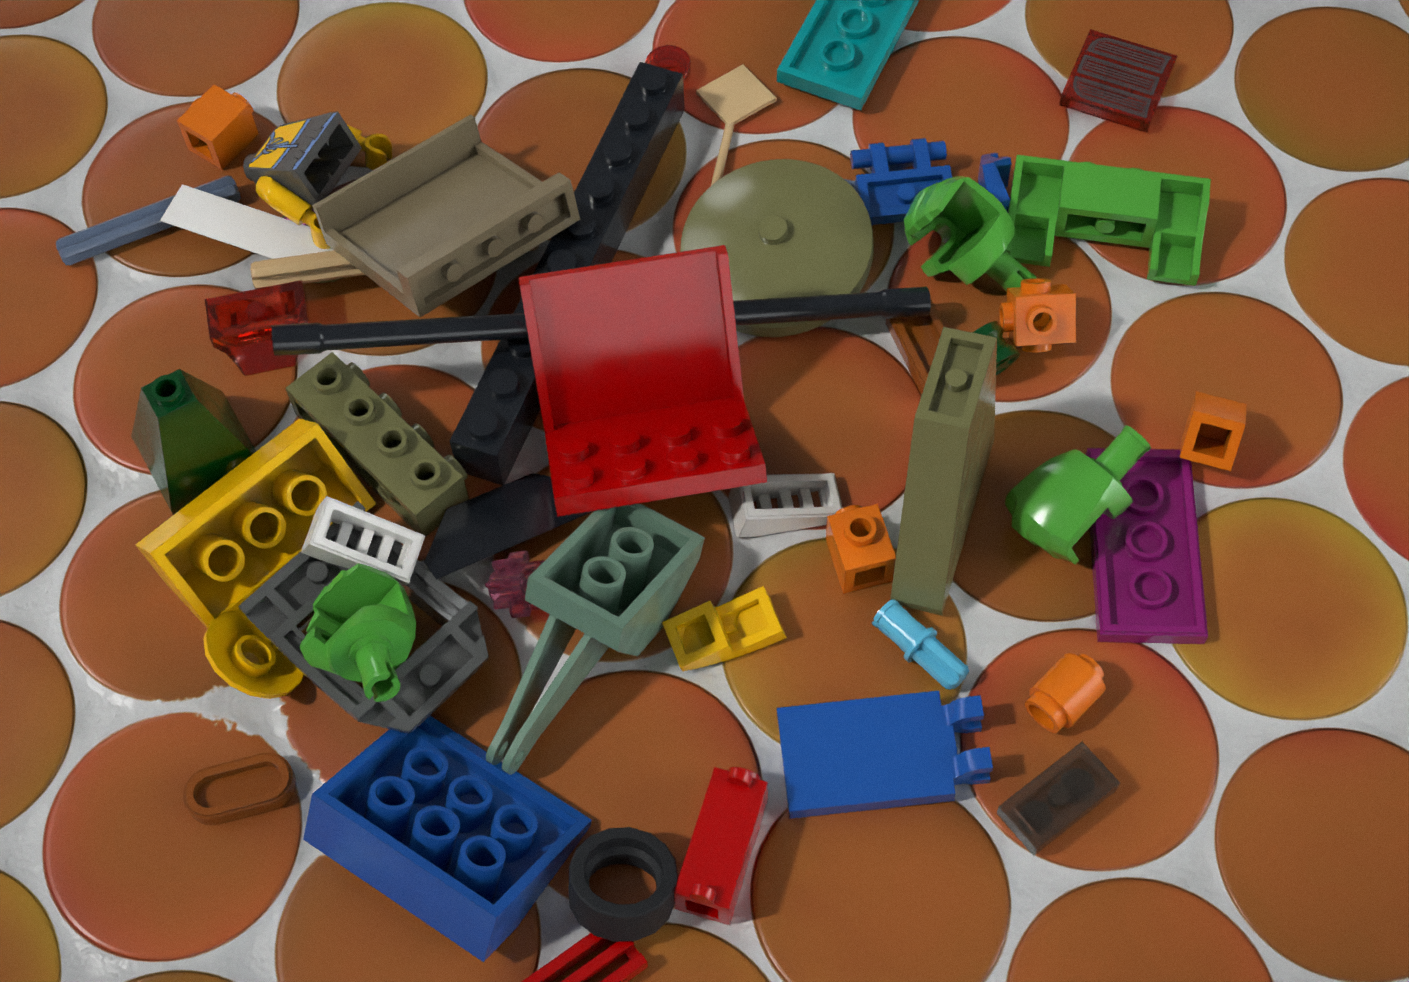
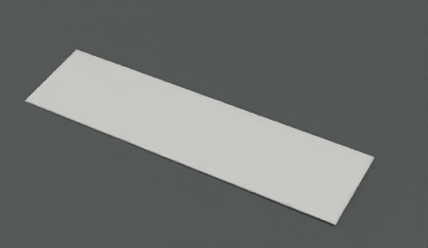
M183 184L160 220L271 259L334 250L331 247L329 249H321L314 245L311 230L308 226H299L293 221Z

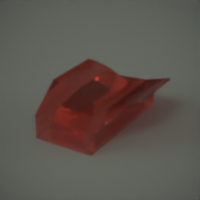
M302 280L205 299L209 338L212 346L226 353L243 375L248 376L296 365L298 355L274 356L272 325L310 323L306 291Z

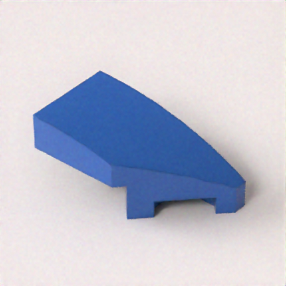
M996 152L982 155L978 173V184L993 194L1008 212L1010 198L1006 187H1008L1012 165L1011 157L999 158Z

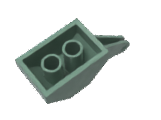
M641 503L596 510L528 577L525 601L550 615L505 717L487 750V762L497 765L504 758L502 770L510 775L514 774L522 765L538 738L609 647L617 652L638 657L664 627L662 622L668 620L699 562L705 537ZM578 629L585 633L536 705L575 630Z

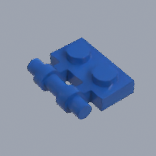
M926 138L911 139L908 145L885 147L884 143L881 142L869 144L868 149L850 151L852 169L870 168L872 172L870 174L856 175L855 179L856 192L868 210L871 225L904 222V218L915 196L921 190L945 179L952 178L950 165L931 167L930 162L946 160L945 141L927 142ZM912 163L914 169L889 171L888 166Z

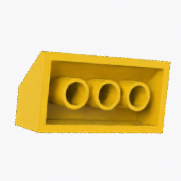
M299 418L135 545L166 585L208 628L211 621L222 613L240 610L238 606L302 550L315 512L326 496L350 506L359 501L365 507V512L376 505V503L319 424Z

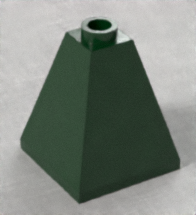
M181 369L167 375H162L153 382L141 387L131 437L174 515L250 457L256 450L223 391Z

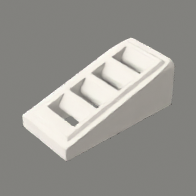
M834 473L767 475V483L731 488L729 493V504L737 538L764 536L827 525V516L833 515L843 508ZM818 491L822 507H814L811 492ZM791 495L798 496L800 508H794ZM777 498L778 508L772 509L770 499ZM754 501H756L757 509L754 507Z
M326 496L315 512L301 553L348 569L358 563L386 572L400 584L407 586L415 568L425 535ZM331 522L340 524L334 542L326 539ZM352 528L361 531L355 550L346 547ZM373 535L382 537L375 558L367 555ZM394 541L403 543L396 566L387 563Z

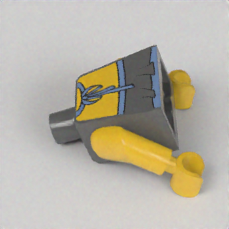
M336 111L280 125L274 129L257 153L249 154L245 158L243 168L246 177L255 182L256 192L262 200L300 226L303 223L308 225L314 245L321 249H329L330 246L325 242L316 214L312 211V205L329 196L360 150L365 152L366 166L374 170L387 163V158H392V144L390 139L384 134H372L367 138L361 136L362 131L347 125L339 112Z

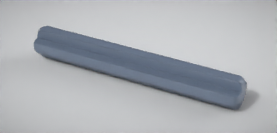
M229 175L195 187V189L234 202H239L241 199L236 182ZM175 195L59 238L56 241V248L65 265H73L173 227L174 225L160 220Z

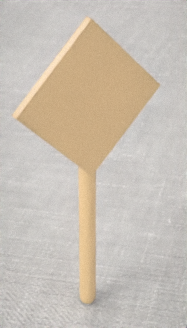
M743 64L696 90V94L725 123L711 186L723 177L734 125L777 101V98Z

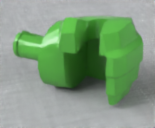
M956 176L930 185L915 196L904 218V232L909 244L913 245L931 231L938 232L942 238L939 249L921 266L923 272L928 277L952 271L964 284L968 285L986 273L1006 291L1007 288L1021 287V280L1037 278L1006 251L1015 232L1012 218L1002 203L980 184L969 177Z
M1125 425L1122 429L1123 431L1097 459L1089 458L1077 449L1049 459L1027 475L1007 494L1005 505L1012 515L1011 527L1036 547L1042 548L1052 557L1076 564L1079 559L1072 549L1073 545L1102 513L1109 518L1115 519L1133 503L1130 495L1122 487L1120 480L1151 449L1150 444L1137 431Z
M358 563L349 570H341L333 581L324 587L313 603L314 615L306 629L308 634L302 640L300 650L310 666L337 674L346 680L362 682L364 693L368 699L373 697L375 702H383L393 698L400 690L401 683L396 669L408 658L416 638V619L404 587L395 578L386 572Z

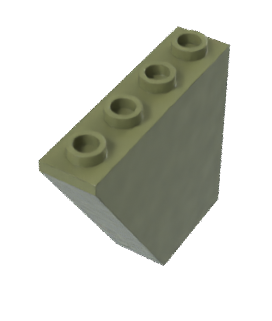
M943 327L914 418L890 600H897L901 606L941 616L943 614L994 442L996 337Z

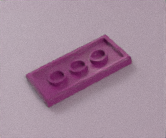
M1087 448L1086 456L1097 459L1106 448ZM1150 449L1120 480L1122 487L1130 495L1133 503L1115 519L1109 518L1102 513L1090 527L1097 642L1205 644L1208 638L1192 464L1190 460L1180 458V450Z

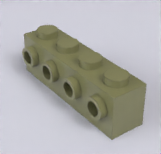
M331 352L285 388L295 414L300 419L318 423L348 466L415 532L423 534L425 537L440 526L446 509L469 500L464 482L468 478L465 470L451 455L443 458L433 448L435 446L434 442L419 424L415 423L410 426L401 418L402 413L399 407L389 395L383 392L378 396L369 387L370 382L355 363L351 362L346 365Z

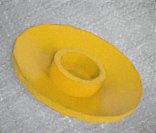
M241 610L224 612L209 624L203 638L205 656L215 673L231 687L249 696L272 699L287 696L301 683L304 674Z

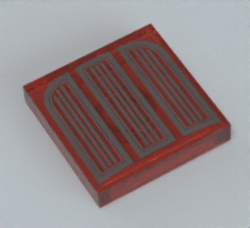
M1090 29L1061 94L1059 105L1148 133L1175 67L1177 55Z

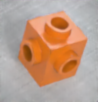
M1030 278L1021 280V287L1007 288V302L1000 303V326L1003 332H1007L1008 337L1016 347L1022 346V351L1046 352L1052 349V344L1076 343V293L1066 284L1051 285L1050 279Z

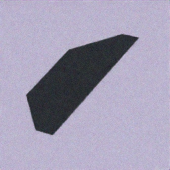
M531 473L446 509L424 563L437 580L593 511L557 517L551 476Z

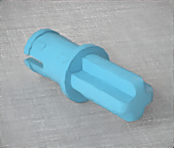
M892 599L888 601L874 616L872 625L889 637L905 653L904 659L909 663L917 662L945 689H955L965 680L969 673L968 666L935 638L937 631L934 628L924 627L897 600Z

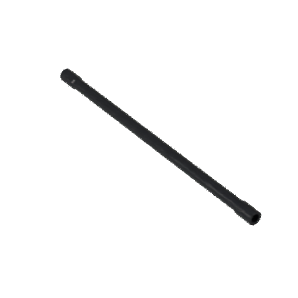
M927 287L884 289L880 292L733 301L736 326L882 317L885 319L929 316L931 310L930 292ZM524 313L326 325L317 322L272 325L274 356L319 354L327 350L529 338Z

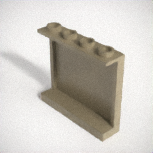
M471 114L312 205L326 244L419 317L429 313L580 220L572 183L569 178L558 172L547 180L540 181L483 143L475 117Z

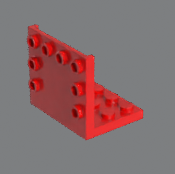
M725 245L519 277L545 431L557 517L767 483L766 465L744 401L729 258Z

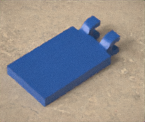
M938 690L777 708L789 819L950 802L955 800L956 792L954 785L990 783L989 772L993 771L990 747L970 749L958 754L954 735L956 732H981V720L984 719L981 695L963 697L942 706Z

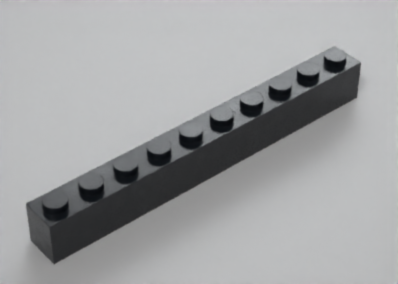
M639 62L574 192L580 220L551 237L533 275L612 262L685 110L682 73ZM522 297L514 313H524ZM529 338L499 341L450 439L453 456L463 467L466 474L502 486L505 484L541 410Z

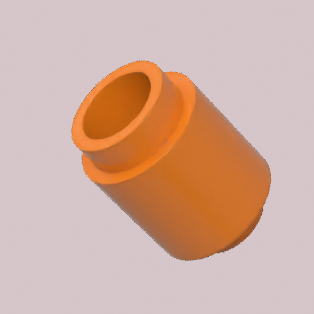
M1065 653L1030 688V697L1025 702V708L1041 727L1051 733H1058L1063 727L1070 728L1105 692L1106 687L1102 680L1104 672L1099 664L1086 654L1081 653L1077 656L1072 653Z

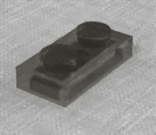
M1082 741L999 805L996 814L1030 853L1035 856L1117 791L1120 782Z

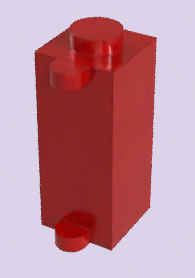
M714 767L674 890L676 910L730 926L768 803V782L760 780L761 778L757 773L742 767H730L729 770Z

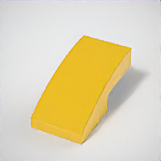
M764 586L718 607H715L711 601H708L662 622L682 671L702 668L734 659L787 638Z

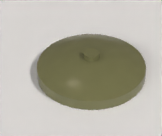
M774 159L756 162L736 169L709 187L697 200L686 219L680 252L725 245L729 258L734 301L860 293L871 270L874 256V239L868 210L861 197L847 181L831 170L817 164L793 159ZM830 320L737 325L736 331L761 337H784L810 331Z

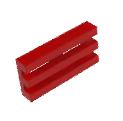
M590 933L522 982H552L609 940ZM633 941L616 942L561 982H586L623 954L626 955L629 961L600 982H628L648 968V962L642 953H639Z

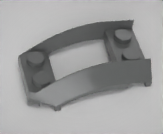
M359 501L353 505V507L365 511V507ZM333 522L330 525L326 539L334 542L340 524ZM352 528L346 547L355 550L361 531ZM373 535L367 555L376 557L382 537ZM394 541L387 563L396 566L403 546L401 543ZM300 551L238 606L245 616L307 678L355 720L407 734L419 727L485 664L489 657L485 638L481 630L477 612L478 608L471 601L467 602L440 579L436 580L433 574L418 560L409 584L402 586L408 598L442 627L396 669L401 683L400 690L393 698L387 701L375 702L373 697L368 699L363 688L355 681L346 680L337 674L310 666L300 650V644L305 635L299 628L314 615V601L323 588L328 586L341 570H349L348 568L316 559Z

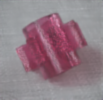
M528 551L509 553L508 559L493 561L491 564L494 571L491 573L488 582L485 583V587L488 588L489 595L494 601L493 608L495 610L509 608L511 618L530 617L531 610L540 609L525 601L528 577L544 560L529 562Z

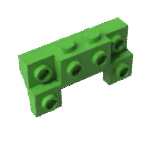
M1017 155L1008 211L1012 218L1015 232L1006 251L1019 263L1050 267L1054 236L1149 248L1147 280L1196 286L1200 274L1201 252L1210 199L1211 179L1144 171L1139 168L1096 165L1091 162H1072Z

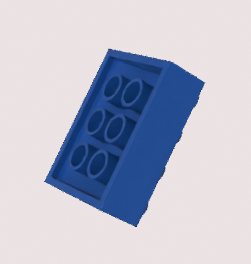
M429 716L409 734L389 729L312 793L303 840L484 962L518 927L590 828L592 820L516 771L512 775L502 770L503 762L497 765L487 762L486 751L432 716Z

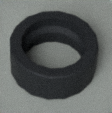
M631 827L608 828L593 834L577 847L569 865V907L578 923L597 937L621 942L637 941L654 934L669 920L675 905L674 890L678 880L676 860L665 843L651 833ZM628 864L641 868L650 874L656 881V890L649 898L638 903L615 904L601 899L589 888V879L597 870L609 865Z

